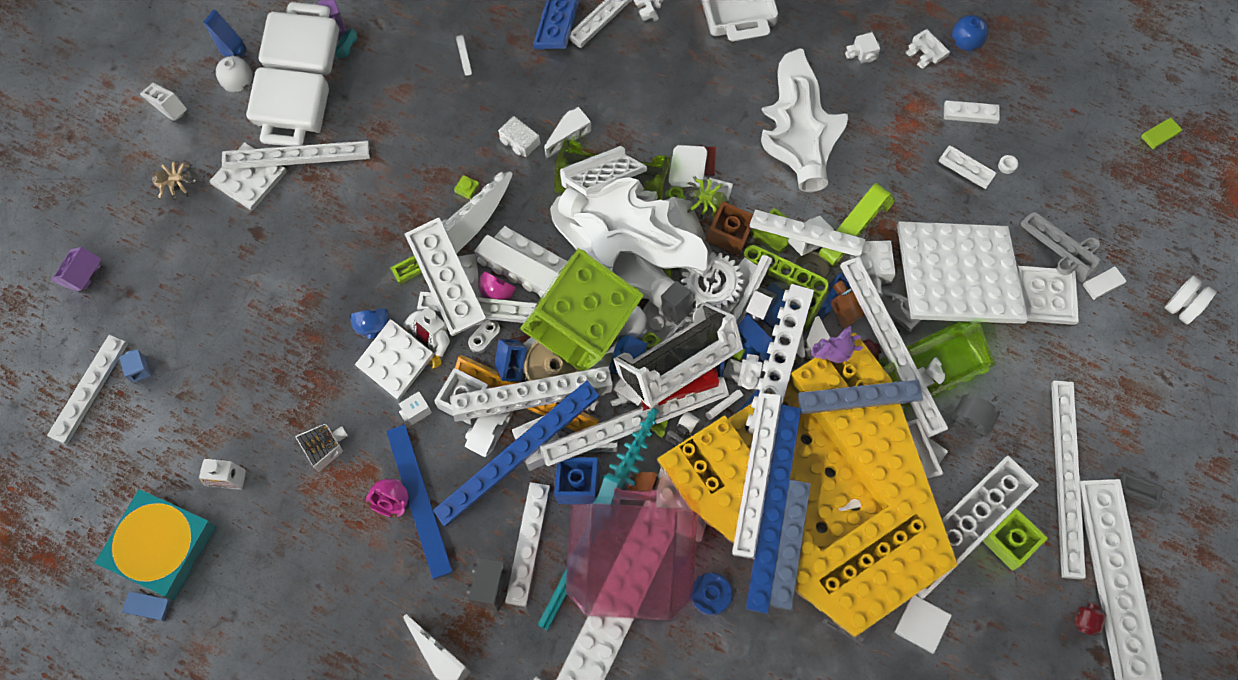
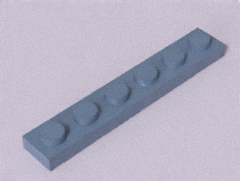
M919 380L798 393L801 414L919 402L923 400Z
M789 480L769 606L792 609L810 483Z

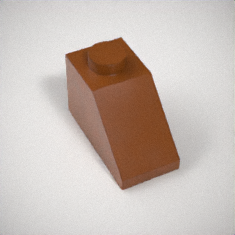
M655 472L635 473L633 478L630 477L631 480L636 482L635 486L627 485L630 496L644 501H651L658 474Z

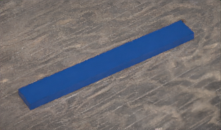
M406 425L387 430V436L403 486L408 492L409 506L432 579L435 580L453 573Z

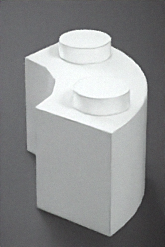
M513 411L479 417L474 427L470 428L466 433L465 438L467 442L465 447L486 457L494 450L501 434L508 427Z

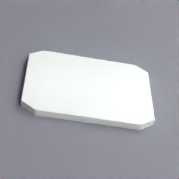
M677 145L673 149L669 174V184L671 187L700 188V183H697L695 179L704 180L707 158L705 147Z

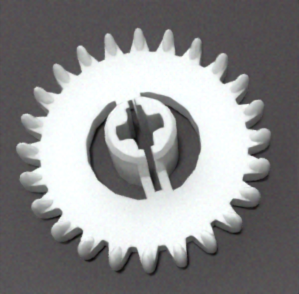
M712 252L709 257L714 260V263L710 268L712 272L707 273L704 277L705 292L699 287V274L686 268L688 272L682 273L683 277L686 278L682 279L681 283L686 284L684 287L691 291L692 303L696 301V309L705 303L720 310L721 305L728 309L727 302L734 305L733 297L740 298L736 291H743V288L739 286L744 284V280L739 279L743 277V273L737 272L740 270V266H734L735 260L729 262L728 255L722 258V253L715 256V252ZM719 271H721L726 277V285L721 292L717 293L721 288V278L718 275ZM714 273H715V281H716V283H713V285H711V289H710V284H709V283H712V281H714Z

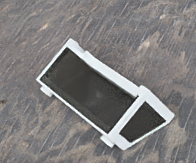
M707 303L703 304L693 314L694 323L637 358L633 359L629 353H623L614 358L618 375L647 406L652 407L743 349L734 315Z

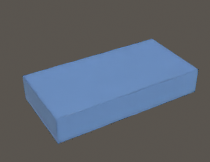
M129 592L122 612L164 621L171 601Z

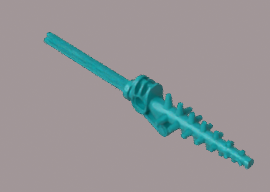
M652 408L651 411H648L645 422H640L642 427L639 432L632 433V436L635 437L632 444L625 443L624 446L629 449L626 455L617 454V457L622 460L620 465H609L616 473L614 475L608 473L601 476L604 481L599 495L592 504L591 511L593 516L592 518L589 517L587 521L589 526L537 624L538 626L549 630L599 531L604 530L606 527L604 525L605 522H612L620 506L617 504L624 485L635 486L636 482L628 476L630 472L640 473V470L633 465L636 460H644V457L639 455L641 448H648V445L644 442L647 436H652L650 429L657 422L655 421L659 412L657 409Z

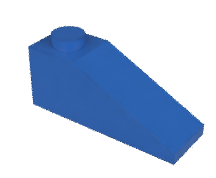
M213 9L203 23L220 54L225 57H243L247 48L242 38Z

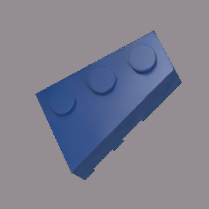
M747 314L737 325L742 346L745 349L744 357L747 358V354L758 355V362H762L763 368L764 361L770 358V354L767 353L770 342L774 343V341ZM780 357L774 358L778 363L784 362ZM770 375L769 377L774 381L777 376Z

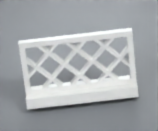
M619 146L560 169L562 186L565 188L572 186L581 193L589 195L618 179L631 178L646 172L647 166L626 155L625 148Z

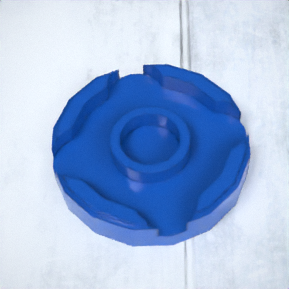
M706 573L694 581L691 589V600L701 613L718 615L724 612L730 605L732 589L728 580L722 575Z

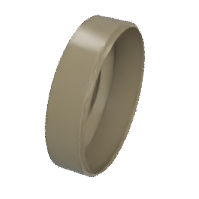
M811 251L796 258L794 264L803 267L807 263H813L820 270L819 276L827 279L830 269L829 262L821 258L818 252ZM809 265L805 268L816 274L814 266ZM801 278L799 282L805 283L808 279Z

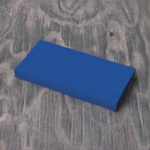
M546 0L533 44L535 50L566 48L580 0Z

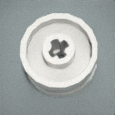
M1193 275L1169 300L1164 309L1174 314L1184 307L1179 314V319L1188 325L1205 310L1217 291L1210 286H1206L1196 293L1202 281Z

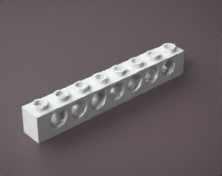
M791 284L789 290L785 289L782 301H785V306L780 307L777 316L781 320L779 325L775 324L772 335L776 337L774 343L770 342L767 351L770 354V358L764 361L762 371L765 372L764 378H759L756 388L760 390L759 396H754L751 406L755 408L753 415L749 414L746 426H749L748 433L754 435L761 393L781 395L783 402L814 290ZM790 305H796L799 309L793 310ZM790 322L794 327H787L785 323ZM780 340H787L789 345L781 344ZM780 357L784 362L778 363L774 358ZM776 375L779 380L772 381L769 376Z
M609 367L452 395L450 400L454 420L457 422L561 402L586 380L590 382L598 394L610 393L612 391V381Z

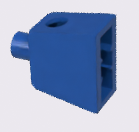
M499 339L495 366L502 381H521L527 347L519 340Z

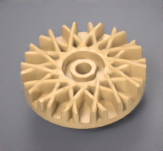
M535 342L526 352L523 373H525V379L528 381L580 372L539 342ZM550 363L555 365V369L550 367Z

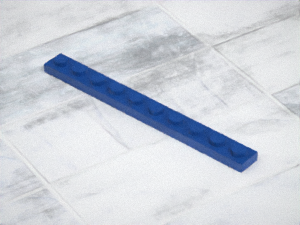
M586 380L438 505L433 511L444 526L451 524L534 454L541 445L547 443L601 396L590 382Z
M781 405L745 610L764 614L768 613L801 408Z

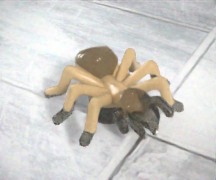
M179 161L172 162V171L164 164L161 165L165 171L158 170L152 175L153 183L160 188L158 199L162 198L165 186L170 189L173 201H176L174 191L180 188L186 197H189L190 195L182 185V181L187 184H195L194 181H197L195 177H198V175L193 171H196V168H190L192 166L191 163L188 165L182 163L176 174V166H179Z

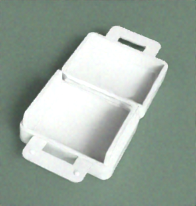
M702 0L710 33L713 36L727 34L730 41L766 36L770 33L769 27L777 23L778 11L774 0Z
M291 2L288 4L286 13L270 12L267 16L259 53V60L265 68H258L255 72L247 109V118L253 124L262 126L260 141L264 144L288 147L302 146L306 131L316 133L321 131L329 92L328 83L322 75H328L331 72L339 34V26L336 21L329 18L330 8L328 6ZM297 13L312 14V15H319V16L316 17V16H308V15H299V14H297ZM273 127L295 129L294 137L272 134Z

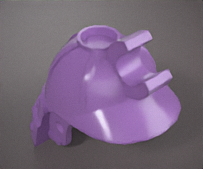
M849 326L837 338L830 337L828 341L821 339L818 343H815L811 354L815 358L828 359L835 363L847 361L852 356L853 351L863 349V346L856 347L854 345V341L860 339L861 336L851 337V326Z

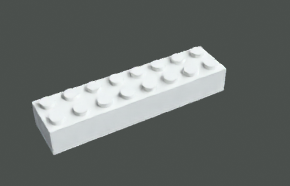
M1008 455L942 519L957 564L972 552L1039 485ZM952 570L916 595L921 599L926 597Z

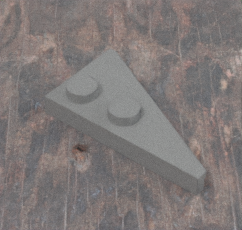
M889 292L887 294L883 293L882 297H880L890 317L909 332H912L922 321L920 319H911L908 298Z

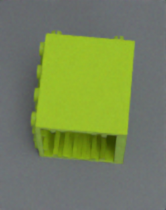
M578 248L561 268L520 327V330L578 371H586L604 357L644 294L589 256L586 251Z

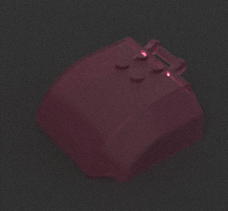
M614 488L613 505L595 503L571 505L566 594L585 616L670 621L692 600L697 513L678 508L656 507L657 490L639 492L622 491L621 488ZM620 499L650 501L649 507L620 505Z

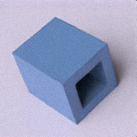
M138 349L128 351L124 355L119 356L124 375L132 383L151 376L146 357Z

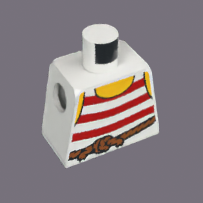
M204 459L199 479L204 486L242 490L246 470L231 461Z

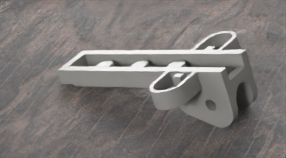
M1033 212L1021 221L1020 226L1063 257L1057 266V271L1060 274L1069 275L1075 271L1076 279L1084 282L1090 273L1093 274L1098 270L1101 259L1094 255L1100 248V241L1097 238L1090 237L1079 244L1036 212Z

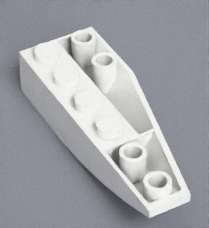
M511 171L497 174L493 182L484 186L480 193L474 196L448 220L441 221L456 254L479 232L498 206L513 175Z

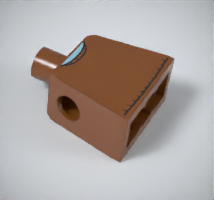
M842 280L832 286L839 296L831 300V305L844 329L865 316L852 288L848 289Z

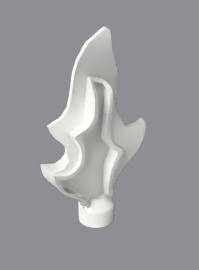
M799 48L785 54L779 63V101L774 105L762 108L764 114L773 119L777 127L772 131L763 130L761 143L764 150L771 156L788 164L797 173L798 185L801 191L817 192L828 185L826 172L828 157L833 146L846 128L848 115L846 113L828 115L821 108L817 79L806 60L804 50Z
M630 177L618 179L589 195H585L573 187L567 188L562 194L558 206L559 213L575 220L585 230L597 258L608 268H613L614 261L621 252L634 253L660 268L689 267L701 272L707 271L708 250L702 239L693 233L675 228L669 223V201L656 200L645 202L638 199L637 196L644 190L639 180Z
M558 196L550 208L552 222L576 250L580 248L586 251L589 256L605 266L597 258L585 230L575 220L559 213L558 206L561 196ZM621 252L614 261L613 268L608 269L631 286L639 289L644 294L642 298L649 299L663 311L661 295L675 281L667 277L662 268L649 263L638 255Z

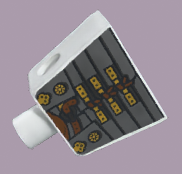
M323 424L295 437L312 466L320 472L343 452L338 442L348 435L342 426L332 432L326 424Z

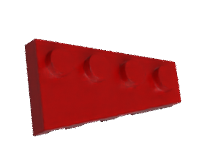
M716 366L657 404L660 406L666 404L669 400L684 398L685 395L690 393L697 394L718 387L719 379ZM658 371V372H659L660 376H662L663 374L667 373L668 371ZM639 384V390H640V393H641L642 396H643V393H642V390H641V387H640V384ZM641 400L643 411H644V410H647V409H650V407L647 406V405Z

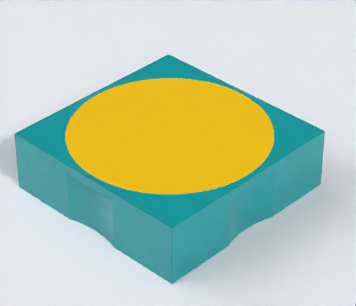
M138 489L94 564L174 601L189 576L194 561L202 553L217 526L206 519Z

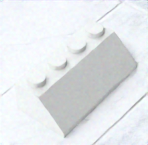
M676 197L664 200L670 202L668 212L669 223L675 228L700 237L708 250V256H711L712 250L709 243L705 241L706 236L695 210H691V201ZM686 267L679 268L681 275L683 272H688Z

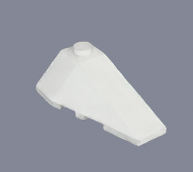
M406 614L403 618L434 675L439 680H465L471 671Z

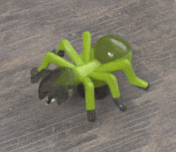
M694 176L695 182L700 183L701 191L695 183L688 182V185L692 186L684 189L689 192L684 193V195L688 196L685 200L693 201L695 198H698V202L688 209L687 212H692L699 205L704 207L699 216L701 220L708 210V206H711L714 220L717 208L720 207L721 202L727 203L726 195L723 192H716L721 188L722 184L719 183L713 190H710L712 180H709V177L706 176L708 185L705 191L703 180Z

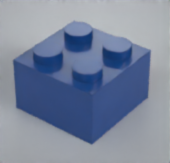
M571 457L557 463L554 496L558 504H593L599 495L601 466L598 458Z

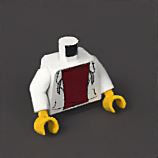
M429 308L411 313L404 321L402 328L406 331L410 330L409 332L435 354L427 365L433 363L432 369L441 366L442 361L440 357H443L450 343L446 323L436 315L435 311Z

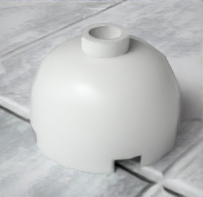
M227 56L216 67L217 80L227 91H241L244 86H249L252 82L253 72L248 63L240 57Z
M636 306L617 335V339L621 335L634 338L639 337L640 339L645 335L647 331L645 328L647 317L640 307Z

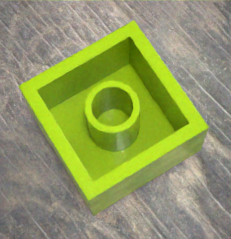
M1015 508L982 542L1014 571L1048 538Z

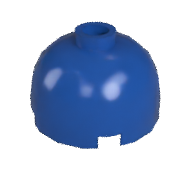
M967 15L959 19L952 31V39L954 38L956 41L955 45L967 51H973L974 48L978 47L981 48L986 42L988 35L986 22L976 15Z
M388 309L352 313L350 315L352 328L357 334L367 336V339L376 338L389 321Z

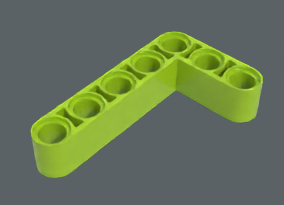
M876 182L836 231L859 237L879 211L887 212L896 199L892 193ZM823 247L818 255L825 261L828 260L831 266H835L845 253Z
M748 246L744 252L745 258L755 265H758L763 255L772 258L774 265L768 268L767 275L789 286L794 284L814 290L811 301L816 304L813 307H809L803 331L808 330L829 294L827 280L758 246ZM752 254L758 255L755 259L749 258ZM784 270L791 271L788 275L782 274ZM801 278L808 279L805 283L799 282ZM817 286L825 287L822 291H817L815 289Z

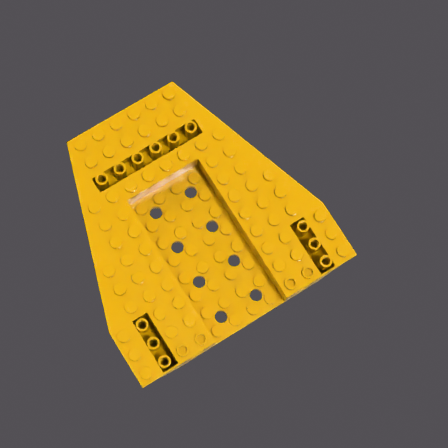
M854 332L853 334H851V337H852V336H856V335H857L856 332ZM856 339L854 345L856 347L863 346V349L853 351L849 360L835 363L828 359L814 358L790 374L782 403L787 406L800 408L798 393L892 383V379L863 341ZM752 403L728 419L724 415L657 458V461L690 510L704 519L711 527L722 533L733 544L753 440V434L745 430L749 414L753 415L755 408L751 407ZM901 404L801 414L800 412L790 480L810 483V491L794 591L833 619L836 624L853 637H856L958 564ZM801 436H809L811 443L803 444ZM832 468L835 471V476L827 477L825 469ZM853 499L861 503L858 511L851 509L839 511V508H844ZM816 524H825L827 527L826 533H819L816 530Z

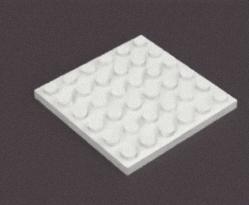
M898 222L897 230L911 319L1024 324L1027 322L1028 317L1008 226Z

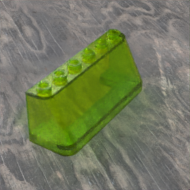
M958 322L906 347L917 369L922 367L927 369L935 357L941 362L945 379L941 384L932 379L935 383L927 388L932 398L939 396V392L954 389L957 387L956 384L968 382L973 379V376L985 374L990 371L991 367L996 366L980 322ZM886 356L879 359V364L892 379V382L897 381L898 378L894 372L897 370L895 363L889 362ZM901 403L903 413L906 411V408L911 406L910 403Z

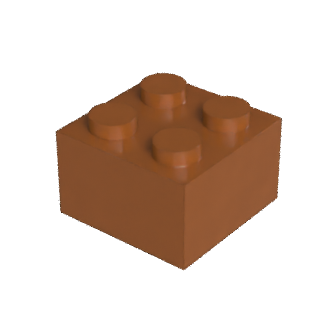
M722 201L705 241L739 255L750 232V222L753 214Z

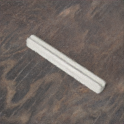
M767 255L761 257L733 314L737 324L746 316L747 312L745 311L752 295L760 287L772 262V258Z

